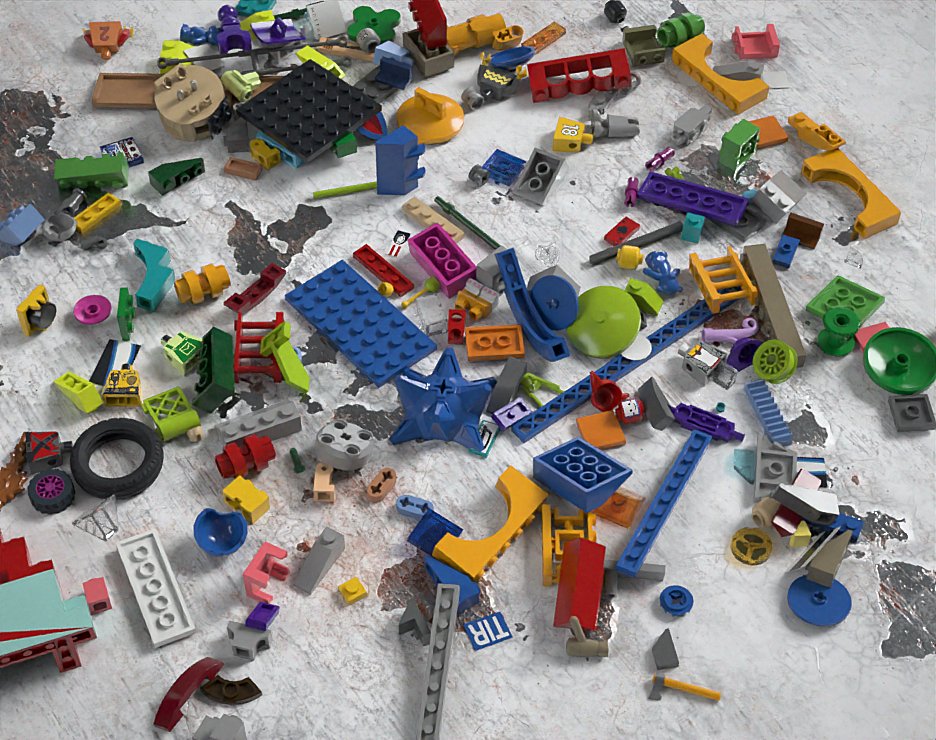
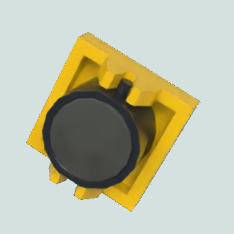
M40 284L30 292L29 296L16 309L23 334L30 336L35 330L46 331L52 325L57 312L55 304L49 301L46 287Z

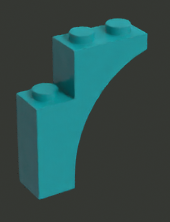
M137 238L133 242L135 255L144 263L147 270L145 279L135 294L138 307L155 312L175 282L174 270L167 267L171 262L169 249Z

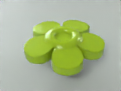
M674 167L672 170L667 168L664 172L669 177L683 179V175L679 173L680 169L678 167Z

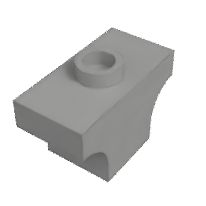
M229 621L228 636L229 639L233 640L231 645L233 656L254 661L258 651L271 647L273 641L271 630H258L234 621Z

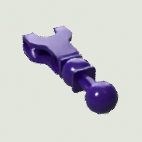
M231 5L222 6L217 14L218 20L221 22L220 29L222 32L217 35L219 54H228V51L232 49H241L244 52L252 51L250 32L241 30V24L237 19V10Z

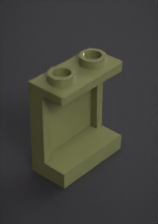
M655 25L623 29L622 42L633 67L664 62L666 50L660 47L656 39Z

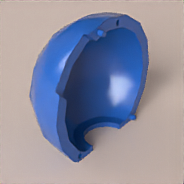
M206 508L197 516L193 525L194 538L199 548L215 557H225L235 553L244 544L248 534L247 523L243 515L238 512L224 514L217 512L215 509Z

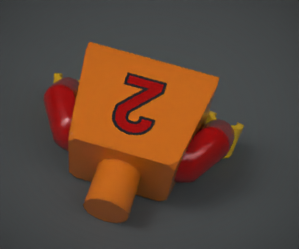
M120 21L89 22L90 29H82L87 44L94 48L96 53H101V59L110 60L111 53L119 52L120 47L123 46L128 37L134 35L133 27L127 29L126 26H123L122 28Z

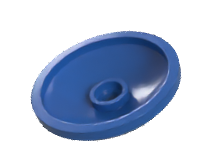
M531 46L503 50L492 55L488 65L515 72L519 65L521 67L526 65L534 57L536 51Z

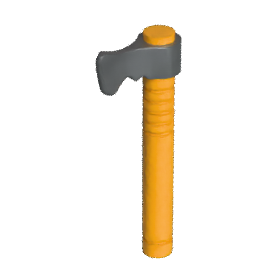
M659 673L653 676L652 683L654 684L649 695L651 700H661L662 696L659 692L663 686H668L709 699H715L716 701H720L721 692L672 680Z

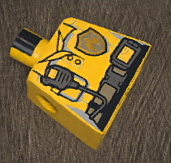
M125 363L122 364L121 370L110 371L102 391L105 406L141 407L140 377L138 371L133 370L131 364Z

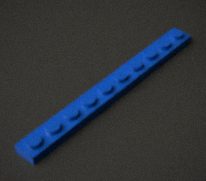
M693 430L616 564V571L633 578L636 577L710 445L711 435Z

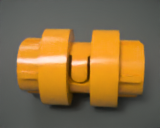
M212 263L202 266L201 273L196 274L194 270L181 274L182 278L174 282L179 301L183 304L191 302L192 305L203 302L204 295L209 294L211 298L223 295V290L231 286L230 278L224 265L214 266Z

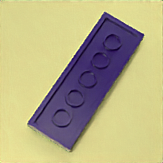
M651 171L637 192L638 199L704 216L705 218L737 226L749 204V198Z

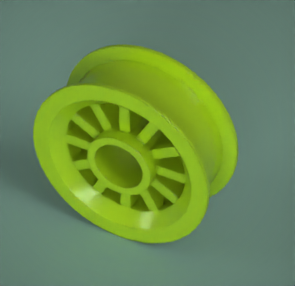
M777 339L764 342L756 350L753 357L755 373L771 384H780L787 381L794 374L798 363L795 350Z

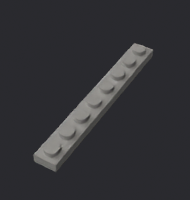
M438 583L416 740H440L460 594L459 585Z

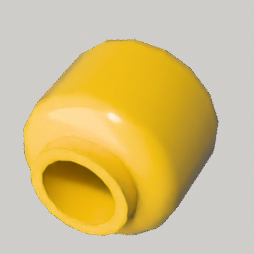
M624 245L621 249H618L616 263H619L622 269L636 270L638 264L642 265L644 254H640L639 247Z

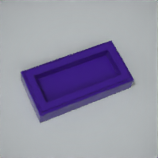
M259 602L247 617L245 626L266 631L279 614L280 607Z

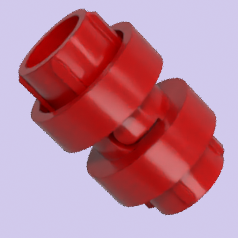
M253 434L243 438L242 446L238 447L235 442L222 447L223 453L214 457L221 477L228 479L233 476L236 479L239 475L243 478L248 476L247 469L252 467L256 472L268 468V462L276 458V452L268 436L258 438Z

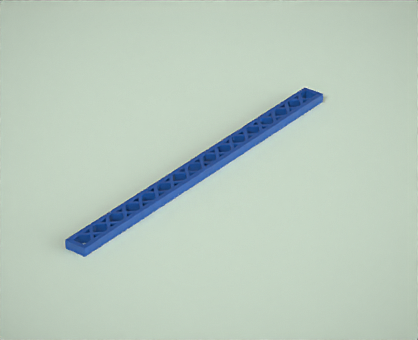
M741 286L717 290V293L722 295L731 293L729 290L732 288L736 291H742ZM703 299L646 337L650 343H659L658 346H652L651 353L646 358L630 360L620 354L596 370L595 374L601 380L609 379L617 382L718 313L712 314L711 310H703L704 307H709L705 299ZM739 299L722 302L718 313ZM690 316H699L698 319H689ZM676 325H686V327L676 328ZM672 334V337H662V335ZM622 361H630L631 364H630V365H623V364H621V362H622ZM613 370L617 371V373L607 374V371ZM590 375L513 425L511 431L523 443H526L590 400L592 392ZM580 389L589 390L588 393H578ZM565 399H575L573 403L564 402ZM552 408L560 409L558 413L549 412ZM537 418L546 419L543 423L534 422ZM531 428V431L524 434L520 429Z

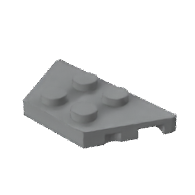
M759 433L756 446L754 502H759L766 497L771 498V494L779 483L792 485L797 475V453L784 448L777 442L771 443L764 439L763 434Z

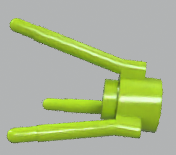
M529 372L521 380V385L524 387L523 392L528 394L539 407H542L543 404L531 391H537L540 385L560 394L565 392L560 389L559 385L536 377Z

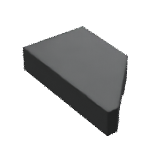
M669 628L665 629L652 649L657 670L679 666V660Z

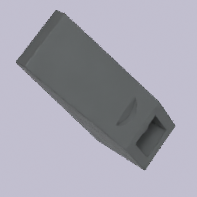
M781 483L771 494V498L810 522L831 526L839 516L837 494Z

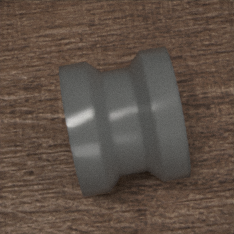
M476 164L470 170L468 177L470 180L476 181V184L479 186H483L489 180L490 172L486 169L483 170L482 166Z

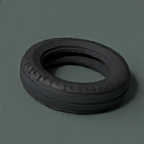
M111 418L90 426L77 438L70 455V469L76 483L88 494L105 500L126 499L143 492L157 479L164 460L163 447L157 434L146 424L129 418ZM119 439L131 440L138 443L145 451L142 464L135 471L123 477H101L89 467V461L93 452L109 441Z

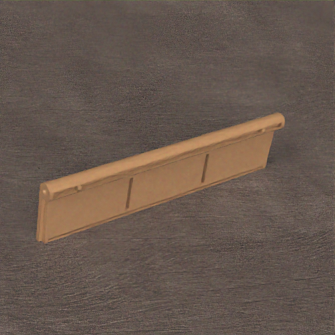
M99 73L92 96V107L157 109L154 82L165 74ZM259 76L260 88L252 90L253 96L251 98L284 76ZM222 84L225 97L228 96L230 109L233 110V105L241 101Z

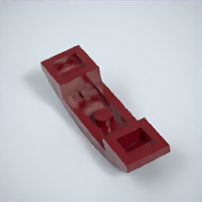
M271 263L260 272V278L241 294L234 293L223 302V305L236 313H243L254 308L274 291L286 275V270Z
M206 657L185 670L173 683L162 700L155 716L154 726L171 732L184 716L180 710L204 679L212 681L225 664L222 661Z

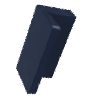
M382 56L380 59V71L376 75L375 81L405 90L413 79V66Z

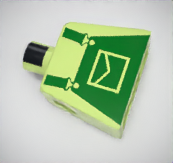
M183 331L173 338L169 335L162 337L161 344L164 346L165 359L183 376H186L202 361V359H199L202 339Z

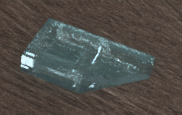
M734 449L733 469L752 485L754 484V451Z

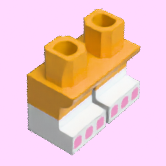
M469 278L466 282V287L462 291H458L455 309L470 310L469 316L475 321L480 317L486 318L498 306L499 293Z

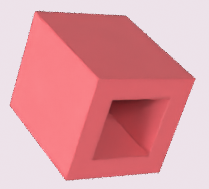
M104 577L93 578L82 583L91 615L112 609Z

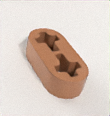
M382 469L368 485L367 497L371 502H381L395 486L396 472L393 469Z

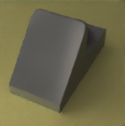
M413 598L409 600L399 622V635L413 630L416 640L420 639L422 645L426 646L430 644L431 631Z

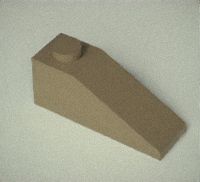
M847 530L823 546L805 567V570H808V580L831 588L850 544L852 530Z

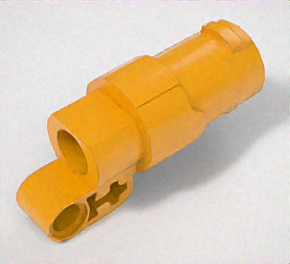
M500 13L488 17L481 14L468 18L466 22L450 27L447 25V44L454 51V55L468 48H480L492 44L494 49L502 51L518 46L521 43L524 31L518 25L506 28L504 18Z

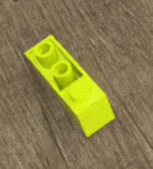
M309 46L304 47L295 54L302 63L311 59L341 79L346 76L335 62Z

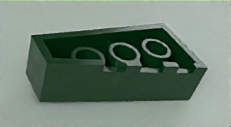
M214 326L202 337L199 359H202L197 368V374L200 377L199 382L195 383L194 387L197 396L192 400L193 406L209 413L217 409L235 391L232 335Z

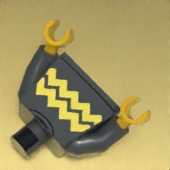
M482 52L480 55L482 65L480 64L477 73V84L480 87V93L484 97V101H489L490 98L501 101L505 97L515 94L522 82L521 78L526 77L528 74L526 68L521 72L522 67L519 65L516 68L518 75H515L490 64L487 66V63L491 61V55L489 53L488 58L484 59L485 53Z

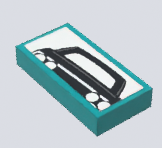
M482 420L478 429L485 449L478 452L469 448L468 452L487 458L501 429L495 423Z

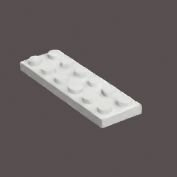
M156 529L116 542L117 550L154 647L157 648L196 633L195 626Z

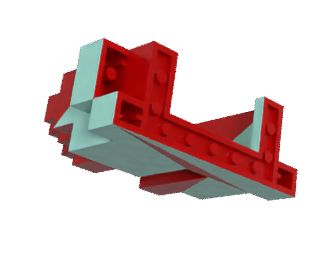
M0 529V668L53 652L60 673L81 667L76 644L97 638L85 595L74 596L64 601L52 559L40 561L32 565L25 538H13L10 541L4 542Z

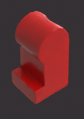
M449 309L448 344L463 345L466 310ZM460 315L462 318H452V316Z

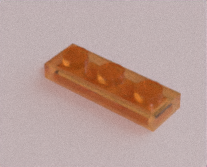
M554 21L521 43V47H534L535 54H537L565 35L566 28Z

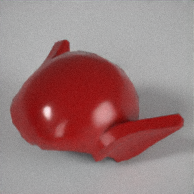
M594 371L590 372L591 403L596 409L602 412L611 411L618 406L619 401L629 397V393H622L621 388L614 381L609 379L601 380Z

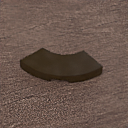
M216 675L212 681H208L200 687L201 692L209 699L227 705L248 703L262 696V691L249 677L240 681H229Z

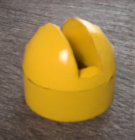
M381 282L378 285V292L384 297L392 295L394 289L390 283Z

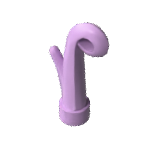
M746 318L742 322L744 329L713 330L712 328H704L701 331V339L703 343L720 341L734 344L737 339L755 335L759 330V324L753 318Z

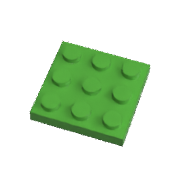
M837 275L806 305V311L823 319L824 314L829 309L846 307L859 316L862 326L885 303V297Z

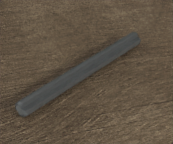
M679 221L589 256V261L592 265H596L617 257L618 249H621L624 245L640 248L682 232L683 224Z

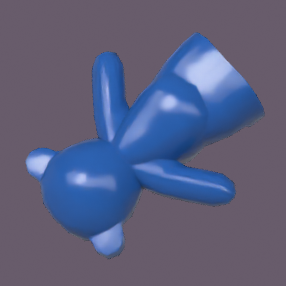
M183 24L180 30V41L193 45L208 42L213 46H219L217 35L222 32L216 26L209 27V31H207L204 27H189L187 24Z
M650 252L645 258V262L650 269L644 268L643 273L659 281L657 291L664 295H674L677 292H682L683 287L679 286L676 279L680 269L675 268L670 272L671 266L667 260V252Z

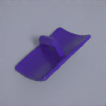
M276 18L275 21L250 24L255 36L266 45L306 40V37L296 30L291 19L282 20L281 18Z

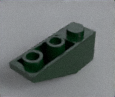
M201 157L161 164L148 172L150 184L163 196L204 173V160Z

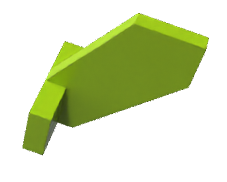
M284 321L261 339L260 354L267 357L273 352L287 385L306 394L309 391L310 377L289 342L291 324Z

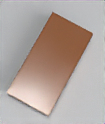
M230 157L224 167V173L257 180L263 167L262 164Z

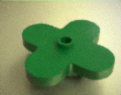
M359 6L353 10V20L355 23L347 28V36L351 41L357 42L356 37L358 33L363 29L371 28L380 38V45L387 41L394 42L395 30L393 28L400 24L401 15L394 9H386L377 13L369 6Z

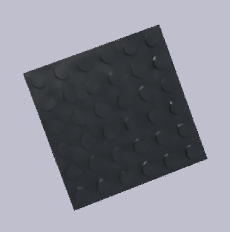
M311 59L236 108L238 116L307 163L382 111L381 104Z

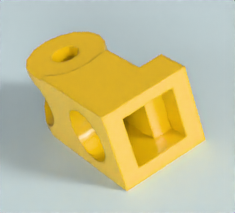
M254 139L250 142L251 156L258 163L262 164L264 168L269 170L281 163L280 151L276 147L270 149L262 139Z

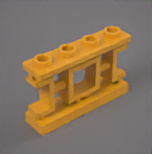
M542 505L543 586H551L552 582L559 584L561 565H556L555 573H552V553H555V561H562L563 551H560L559 540L584 538V530H573V526H583V520L586 519L587 538L585 539L596 542L597 533L593 531L592 527L596 525V514H592V511L585 513L579 509L578 516H559V507L551 509V505ZM551 518H554V526H565V530H555L554 537H551Z

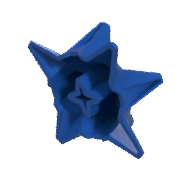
M453 347L445 348L432 374L426 376L413 369L406 368L403 371V375L399 374L395 377L394 382L405 411V418L389 438L393 445L425 438L428 440H444L446 442L455 441L468 449L472 448L478 452L485 450L478 424L491 389L497 383L494 377L472 381L463 378Z

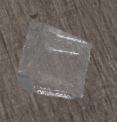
M722 361L712 381L723 389L728 390L736 382L738 370Z

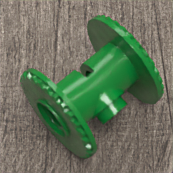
M846 307L829 309L823 316L825 329L821 330L817 337L819 348L824 353H827V355L835 357L848 355L855 346L853 335L860 329V318L854 311Z

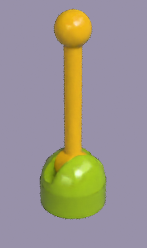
M433 276L427 279L424 285L425 288L409 300L403 301L401 307L407 308L408 304L426 291L433 293L440 289L437 279Z

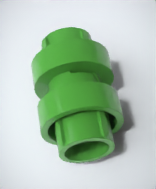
M688 12L677 18L664 21L662 27H659L657 31V37L662 46H669L673 49L704 33L705 23L700 15Z

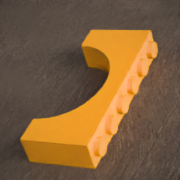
M703 33L673 48L671 61L736 114L739 115L767 99L770 86L759 77L747 81L732 80L717 74L708 66L705 59L711 55L713 41Z
M839 148L827 150L803 160L801 173L810 183L817 181L836 182L848 187L859 196L865 210L856 216L853 228L863 239L898 224L901 215L899 208Z
M511 465L502 473L495 485V488L502 494L507 505L508 517L506 524L494 535L481 540H464L447 532L435 545L432 556L441 563L468 576L472 583L475 581L479 582L484 577L486 568L488 566L492 568L499 559L497 556L500 553L504 554L511 546L510 542L513 539L517 540L523 533L522 528L525 525L529 527L536 518L534 515L537 512H542V505L548 504L546 500L549 494Z

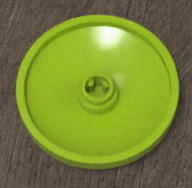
M598 286L585 291L578 297L579 308L577 317L566 328L570 341L578 351L592 358L605 359L621 354L632 345L640 330L641 314L638 305L630 294L618 287Z

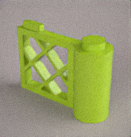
M179 386L143 400L144 404H141L145 415L149 413L157 427L155 428V433L164 442L185 434L190 429L201 426L195 409L191 407ZM173 395H179L177 400L169 399ZM156 402L161 403L158 408L150 406ZM166 404L174 405L171 410L163 409ZM178 406L187 408L181 412L176 411ZM160 414L168 415L166 418L158 420Z

